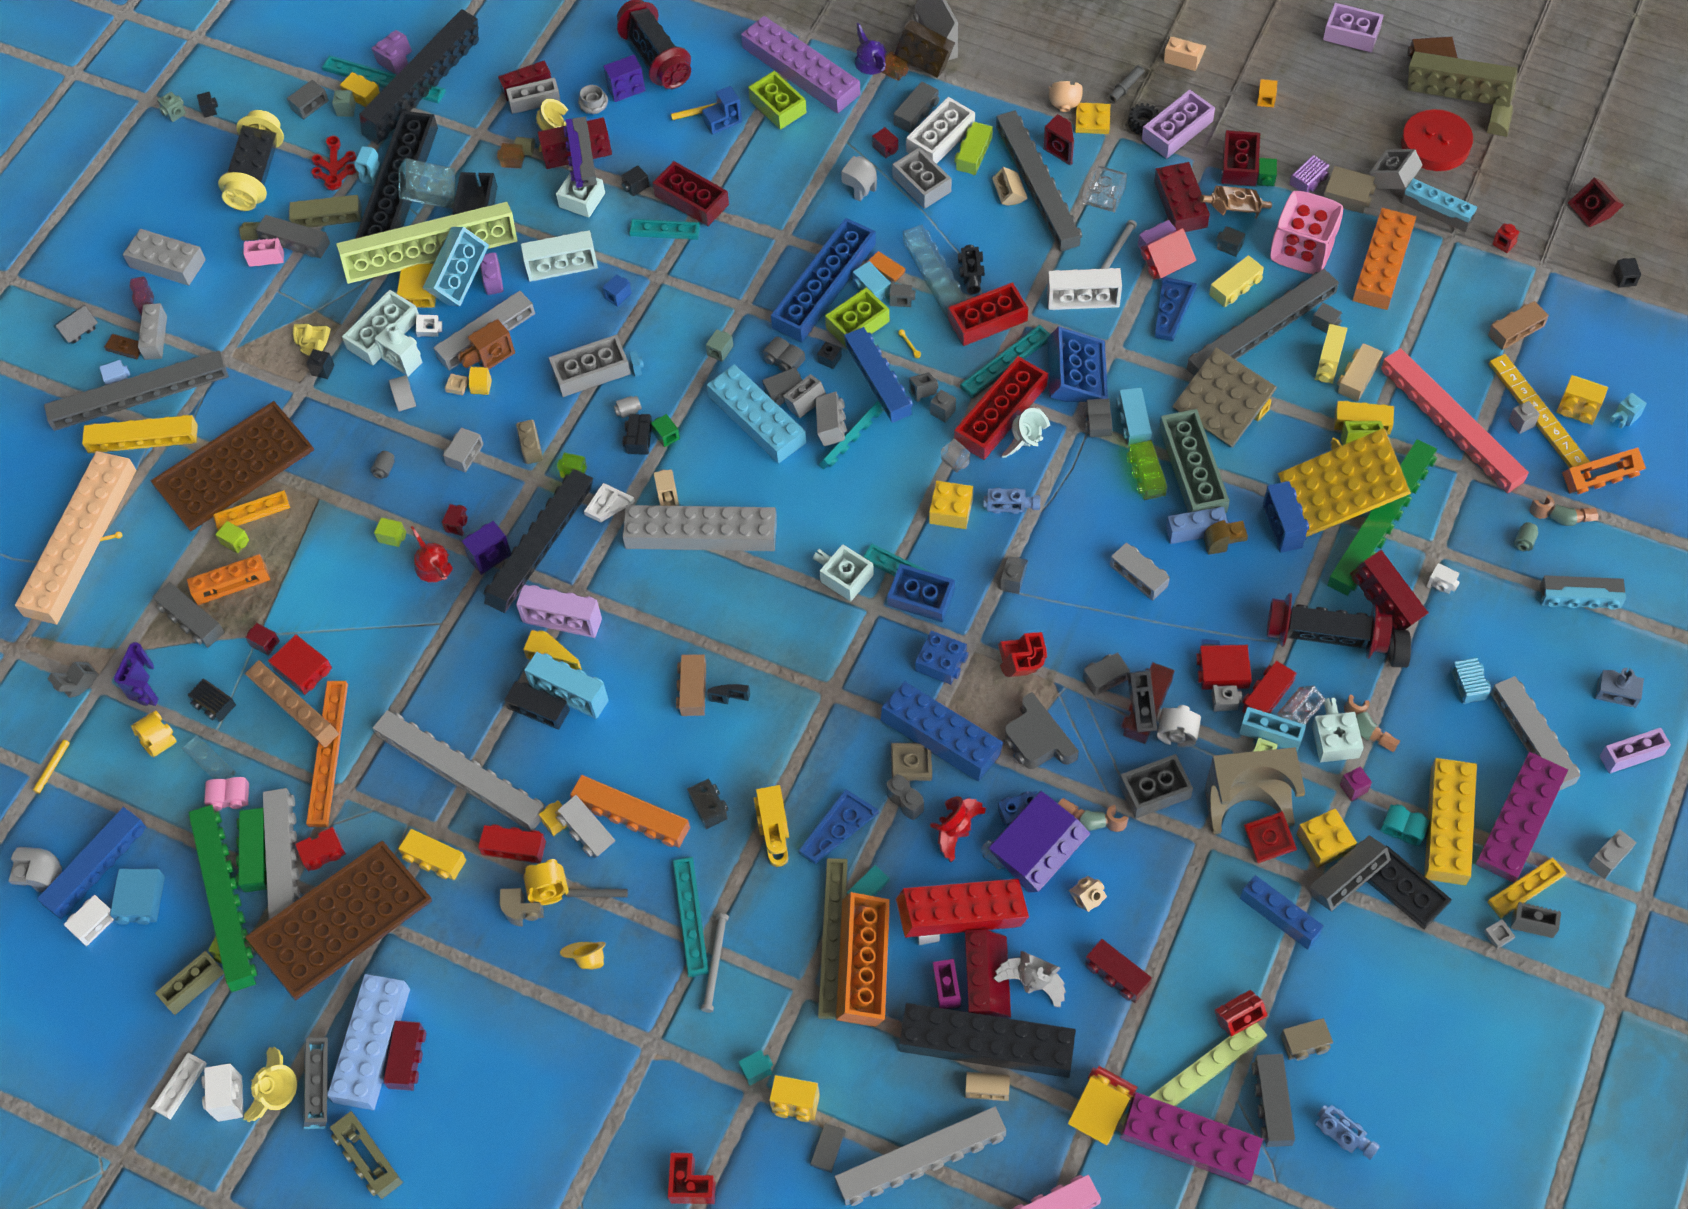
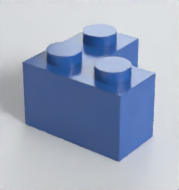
M731 86L717 91V104L702 110L704 123L712 135L742 122L740 99Z

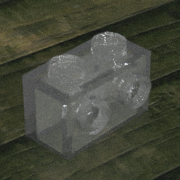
M1315 686L1299 687L1277 714L1279 717L1306 725L1326 700Z

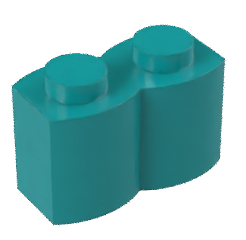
M1391 804L1380 831L1391 837L1399 838L1408 844L1420 846L1430 820L1422 813H1412L1402 805Z

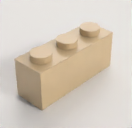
M1364 343L1360 349H1356L1352 357L1354 359L1353 362H1348L1345 368V376L1341 375L1338 380V393L1358 402L1380 364L1383 351Z

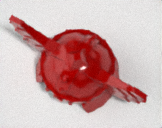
M411 526L414 537L420 546L414 555L417 576L426 582H438L447 579V576L453 570L451 564L448 563L449 554L447 550L436 543L425 544L414 527Z
M959 796L945 801V806L947 810H952V812L946 818L944 816L939 817L941 825L934 822L930 824L931 828L939 831L938 844H940V851L943 852L945 858L949 859V862L955 859V847L958 838L969 836L971 819L978 814L985 813L986 808L982 807V803L978 802L977 799L966 798L962 800Z

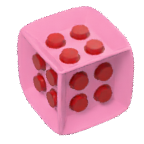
M1293 191L1286 201L1273 236L1270 250L1271 260L1279 265L1308 274H1314L1323 270L1339 231L1343 206L1334 200L1304 191Z

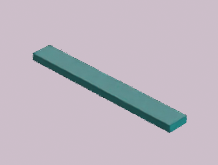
M330 55L322 66L323 71L348 77L352 72L362 75L365 79L375 82L382 88H385L397 76ZM432 86L431 90L429 89L428 95L422 99L439 104L446 90Z

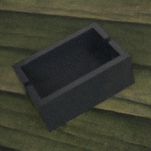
M460 172L452 211L453 215L494 205L498 187L494 173H479L478 176L481 186H479L475 172Z

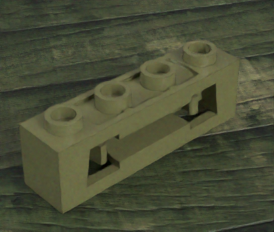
M352 1111L330 1126L334 1133L331 1135L337 1146L342 1144L345 1148V1151L342 1152L349 1163L355 1162L357 1165L354 1169L361 1179L364 1177L367 1179L369 1184L366 1187L373 1196L377 1194L383 1199L403 1183ZM356 1129L359 1131L360 1135L356 1134ZM349 1137L353 1143L361 1139L380 1167H377L372 1172L351 1142L348 1143L346 1139ZM384 1167L388 1173L385 1174L381 1168ZM374 1174L377 1176L376 1180L372 1177Z

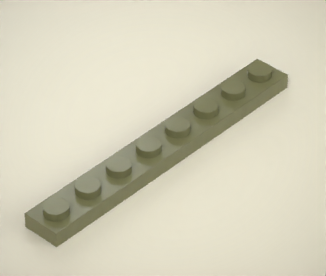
M827 858L819 1019H836L842 900L846 897L848 859Z

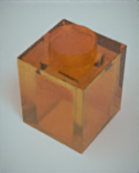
M502 143L501 149L497 153L501 167L522 168L525 157L522 145Z

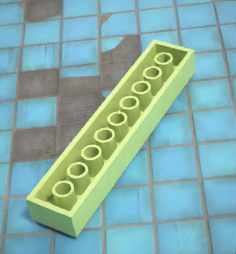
M508 202L336 243L347 283L401 271V269L417 264L435 262L451 227L466 228L489 244L488 249L517 242L513 215Z

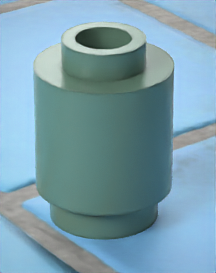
M1530 522L1524 523L1518 530L1514 545L1520 551L1532 550L1538 536V527Z

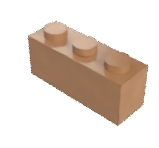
M1535 301L1530 304H1524L1519 310L1507 314L1505 318L1494 321L1490 326L1491 329L1488 336L1501 350H1504L1544 327L1549 315Z
M705 654L681 655V662H678L677 665L678 674L681 675L680 680H677V691H680V697H676V708L680 709L681 716H704L706 691Z

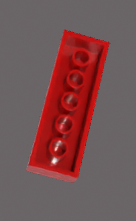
M1018 356L954 430V443L985 460L1010 431L1014 419L1027 410L1047 387L1048 373Z
M1019 879L903 888L896 898L905 937L965 932V930L1021 927L1029 918Z

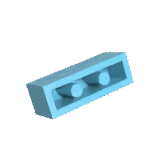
M1142 388L1120 390L1119 398H1116L1117 409L1121 410V413H1119L1120 423L1124 424L1123 438L1127 439L1128 446L1150 443L1152 433Z
M1247 707L1239 734L1256 740L1262 738L1278 744V747L1281 748L1296 747L1298 753L1306 725Z

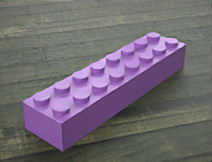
M763 16L741 34L743 49L837 114L861 95L860 81L767 17Z

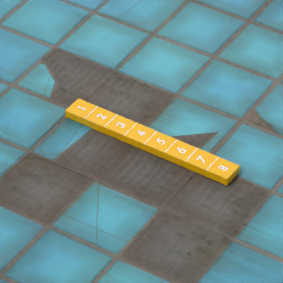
M1503 354L1490 360L1489 366L1521 405L1530 401L1539 412L1540 416L1536 426L1568 467L1572 468L1589 463L1590 461L1507 355Z

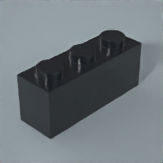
M515 681L504 700L509 710L558 730L570 711L564 698L551 696L547 691L534 689L525 682L519 683Z

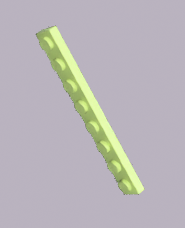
M1255 1023L1234 1036H1229L1149 1097L1177 1106L1267 1037V1034L1258 1023ZM1125 1114L1120 1121L1123 1124V1126L1127 1114Z

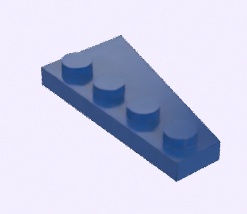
M1168 277L1162 278L1155 331L1156 338L1173 342L1197 289L1196 283Z

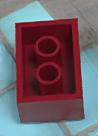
M1226 130L1223 145L1221 184L1256 186L1259 173L1260 133Z

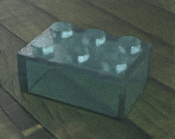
M405 158L399 167V198L449 208L455 200V169Z

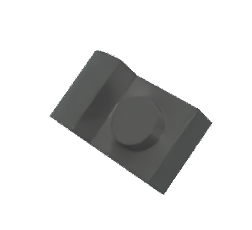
M73 662L67 673H51L48 680L52 683L55 690L59 692L64 691L71 698L82 694L90 688L99 674L88 662Z

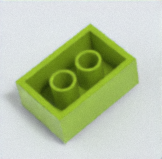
M775 70L748 87L750 102L780 130L807 113L805 98Z
M866 287L825 315L826 329L846 347L844 335L862 327L865 328L867 333L873 334L890 322L889 308Z

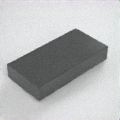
M827 1123L824 1124L811 1161L812 1167L832 1173L846 1132L845 1129Z

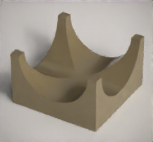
M1296 747L1213 756L1204 789L1213 834H1221L1222 818L1226 811L1233 805L1247 800L1260 801L1270 805L1277 812L1283 811L1288 826H1294L1292 789L1296 797L1305 795Z

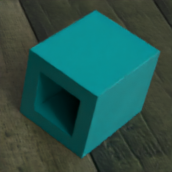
M762 1050L738 1061L749 1086L772 1075L771 1067L773 1063L768 1054L764 1056Z

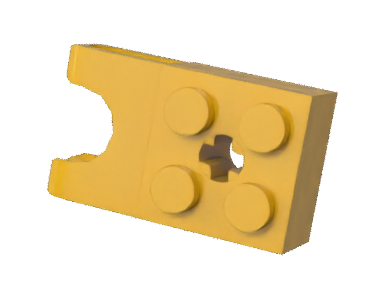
M776 785L756 789L757 797L753 798L760 836L764 835L769 862L775 867L784 866L788 862L785 838H789L781 787ZM783 853L782 859L776 860L773 858V854Z

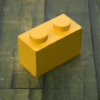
M353 72L340 84L341 90H351L355 102L365 108L380 93L379 86L375 82H371L362 75H357Z

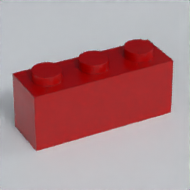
M1276 660L1273 666L1269 665L1263 673L1265 675L1264 678L1256 681L1253 686L1254 691L1244 697L1242 712L1246 713L1247 707L1270 714L1293 684L1297 673Z
M492 824L491 826L484 825L478 848L484 856L541 864L546 840L544 835L536 830L527 832L516 827L507 829L500 825Z

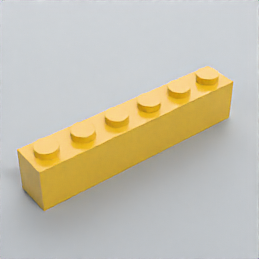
M193 415L84 425L82 444L88 453L197 443L198 425Z

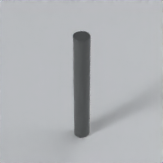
M568 889L569 892L566 897H628V889Z

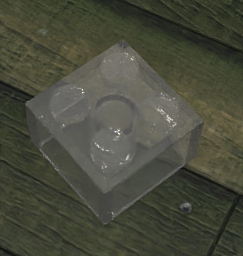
M1094 164L1083 189L1082 203L1115 212L1126 188L1127 173Z

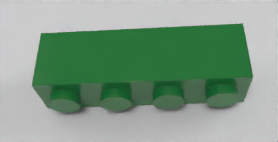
M264 808L241 810L236 821L237 829L239 830V837L236 838L237 848L239 849V855L236 856V864L239 867V874H236V883L244 893L267 890Z

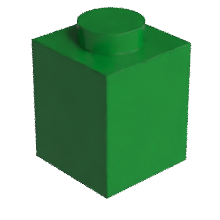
M1259 158L1257 185L1275 186L1277 159Z
M667 414L651 422L653 433L664 448L680 439L678 428Z

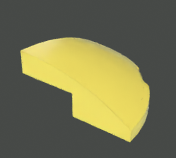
M294 324L293 337L295 344L300 345L302 348L300 351L310 356L313 349L323 351L331 328L328 326L312 327L309 324Z

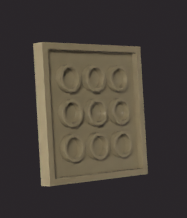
M1216 347L1172 407L1178 412L1197 409L1203 428L1233 448L1277 387Z

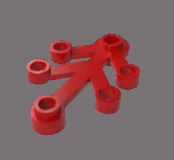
M330 136L326 139V144L330 149V163L319 154L312 157L313 164L316 166L321 165L330 172V175L322 172L319 167L313 168L311 172L315 179L320 178L325 181V186L328 190H337L341 187L342 180L347 175H354L356 173V168L354 164H347L345 169L338 175L337 171L346 163L354 162L357 157L354 151H348L337 162V152L340 149L341 143L337 136Z

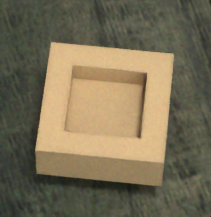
M450 374L445 387L446 392L464 395L469 382L468 377Z

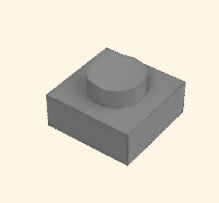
M1503 919L1484 931L1496 949L1515 938V935Z

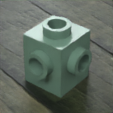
M169 92L158 99L160 112L172 122L186 114L183 107L184 102L179 95L176 96Z

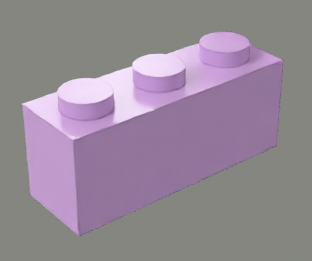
M1658 728L1607 745L1602 751L1600 758L1610 774L1663 756L1671 744L1662 728Z

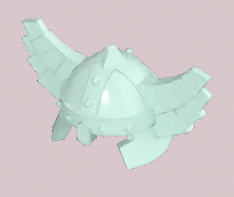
M1033 407L1027 409L1014 419L1012 424L1014 440L1006 451L1003 452L1002 458L1010 454L1012 455L1022 445L1029 447L1031 445L1038 446V442L1042 441V429L1049 427L1050 423L1040 408Z

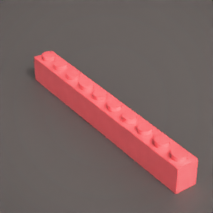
M1401 348L1384 358L1381 367L1383 373L1399 389H1402L1408 398L1414 401L1421 411L1432 419L1435 425L1439 426L1449 438L1456 442L1458 447L1465 451L1471 457V460L1477 463L1484 470L1485 474L1497 483L1499 488L1508 494L1525 482L1529 472Z

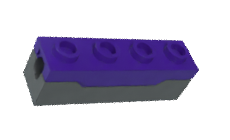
M586 117L566 119V126L563 128L565 137L569 139V141H566L567 152H571V156H568L569 166H573V171H570L572 182L575 181L577 188L597 185Z

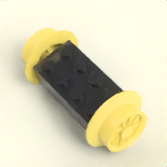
M253 110L237 122L236 129L239 138L228 172L223 174L218 182L219 188L222 191L223 201L230 207L241 211H250L256 207V204L266 199L267 191L264 187L275 149L284 140L279 120L273 114L262 110Z

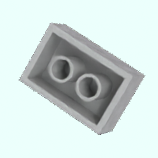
M920 147L892 164L893 178L924 209L951 192L952 178Z

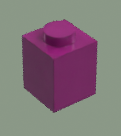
M1361 766L1344 774L1340 782L1341 788L1350 801L1368 793L1372 784Z

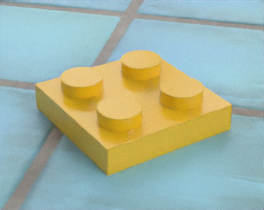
M1079 103L1076 108L1075 133L1109 134L1111 104Z

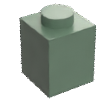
M335 90L332 104L336 115L353 117L356 103L352 91Z
M716 329L706 344L707 355L723 362L733 348V339L729 333Z

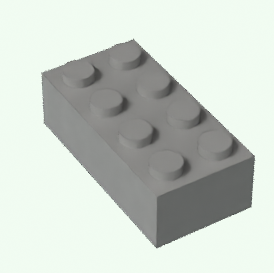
M143 229L138 231L123 253L130 268L188 286L206 261L200 247Z
M617 335L549 357L553 374L563 397L631 374L628 360Z

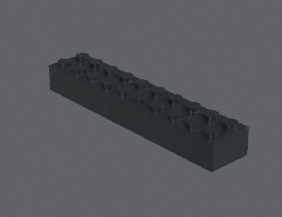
M461 9L359 114L363 136L378 145L387 138L392 130L396 129L401 112H410L413 108H416L419 101L428 95L429 89L431 90L432 86L436 87L442 77L447 76L449 70L456 66L463 56L467 55L473 45L475 46L478 43V18Z
M401 112L355 239L404 226L438 130L434 114Z

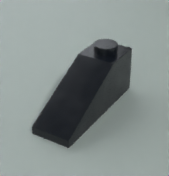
M1150 670L1127 672L1129 694L1137 733L1157 730Z

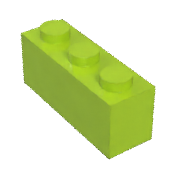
M973 121L971 128L967 129L966 139L961 142L960 152H957L955 155L956 170L976 175L992 140L993 126Z

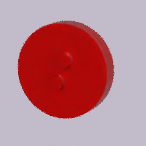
M1439 109L1425 110L1413 115L1407 121L1401 138L1402 149H1415L1422 163L1421 168L1431 171H1447L1460 166L1468 158L1473 144V133L1468 123L1452 112Z

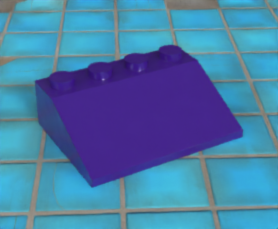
M1039 791L988 849L1016 879H1019L1020 884L1028 892H1039L1091 833L1077 818L1044 792Z

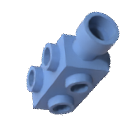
M1019 488L988 489V496H984V507H987V511H992L993 513L1011 512L1018 514L1019 512H1025V508L1040 510V495L1025 497L1026 490Z
M1324 1105L1317 1114L1320 1119L1316 1125L1325 1135L1331 1136L1344 1150L1352 1153L1358 1147L1364 1152L1363 1155L1371 1160L1381 1147L1374 1140L1371 1142L1365 1137L1367 1132L1363 1130L1362 1126L1345 1116L1341 1109H1336L1333 1105L1329 1108ZM1334 1114H1338L1340 1119H1336ZM1352 1128L1357 1129L1358 1134L1354 1133Z

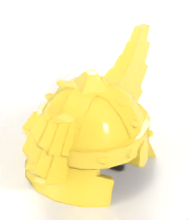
M546 99L542 102L540 110L537 111L536 123L542 131L566 126L562 115H565L568 109L558 100Z
M276 1047L268 1048L266 1052V1067L261 1068L251 1080L254 1102L244 1114L243 1120H247V1122L256 1121L259 1117L261 1118L267 1109L280 1110L285 1108L296 1094V1075L292 1069L283 1065V1055H281L280 1050L276 1049Z

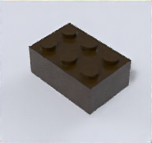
M911 19L902 32L894 56L938 78L946 67L955 42Z

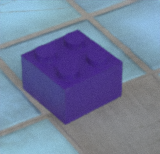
M635 55L603 66L607 88L615 102L645 91L642 68Z
M494 521L483 525L481 529L473 534H469L462 540L469 561L480 575L511 556L506 535Z

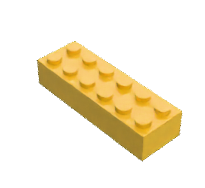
M1435 758L1431 766L1428 819L1430 822L1427 827L1424 877L1428 880L1466 886L1471 878L1477 764Z

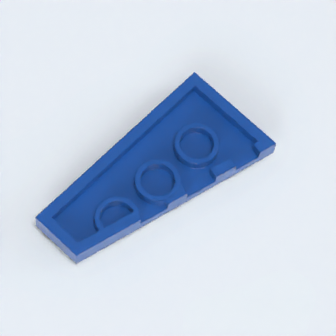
M845 789L799 849V854L817 864L879 814V810Z

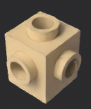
M1089 876L1079 880L1078 884L1069 890L1077 906L1087 912L1099 906L1107 898L1103 891L1105 888L1102 882Z

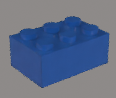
M1289 481L1267 486L1263 501V508L1280 553L1303 548L1306 533L1309 530V523L1302 515V505L1296 499V490L1294 487H1291Z
M899 564L887 596L888 605L943 622L955 591V580Z

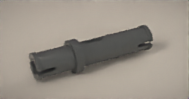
M1140 65L1135 66L1125 79L1115 86V89L1107 96L1110 103L1115 104L1121 96L1128 92V89L1144 73L1143 67Z

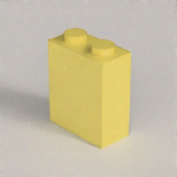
M1329 324L1315 380L1333 384L1348 328Z

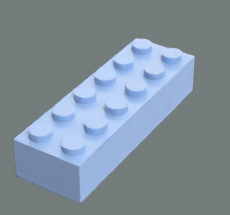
M368 974L364 975L327 1095L333 1103L375 1110L386 1072L395 1021H401L410 991L405 981Z

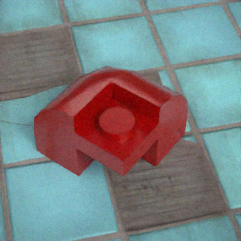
M1042 632L1025 633L1019 640L1001 641L998 644L1003 662L1000 667L1003 674L1007 677L1027 676L1035 673L1044 665L1047 658V649Z

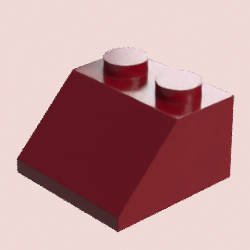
M1057 114L1045 126L1043 149L1071 166L1074 150L1072 125L1067 118Z
M1595 177L1568 202L1589 227L1611 218L1624 206L1606 184Z

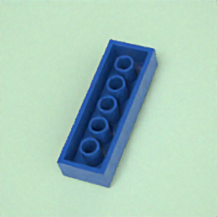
M905 681L882 706L880 719L882 722L914 742L923 745L925 749L928 748L933 754L978 782L1001 755L1003 745L1001 740Z

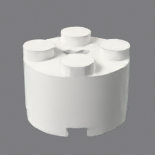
M1179 705L1178 708H1162L1158 727V739L1168 745H1171V742L1178 743V747L1194 746L1198 739L1201 716L1189 711L1190 708L1185 705Z

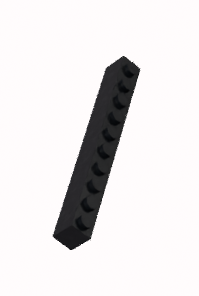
M575 469L569 475L566 474L562 486L556 488L554 497L548 499L546 508L539 512L537 521L531 523L527 535L523 534L519 546H515L511 552V557L504 561L502 570L500 572L497 571L493 577L492 584L486 586L483 593L485 595L484 604L506 613L591 491L593 477Z

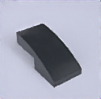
M727 684L709 688L707 694L711 702L728 704L729 698L749 701L750 689L749 685Z

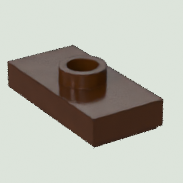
M112 334L104 346L108 352L136 360L141 354L138 348L139 341Z

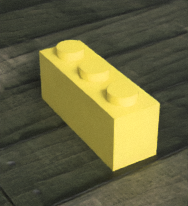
M1248 255L1211 284L1209 295L1225 308L1230 303H1234L1241 294L1247 293L1250 287L1262 280L1264 267Z

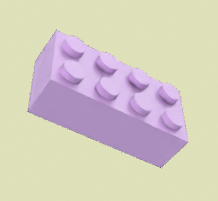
M1188 90L1143 126L1142 141L1167 159L1213 122L1215 107L1193 91Z
M524 585L516 604L523 623L592 638L596 637L602 620L598 602L594 598L588 596L580 597L573 593H561L554 589H542L536 585Z

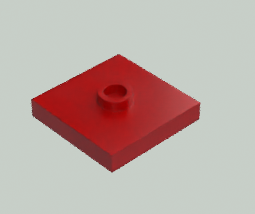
M1283 811L1244 824L1258 864L1297 850Z

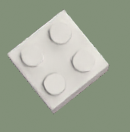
M231 1064L204 1068L205 1075L202 1076V1086L205 1089V1096L202 1098L204 1110L218 1122L244 1117L242 1075Z

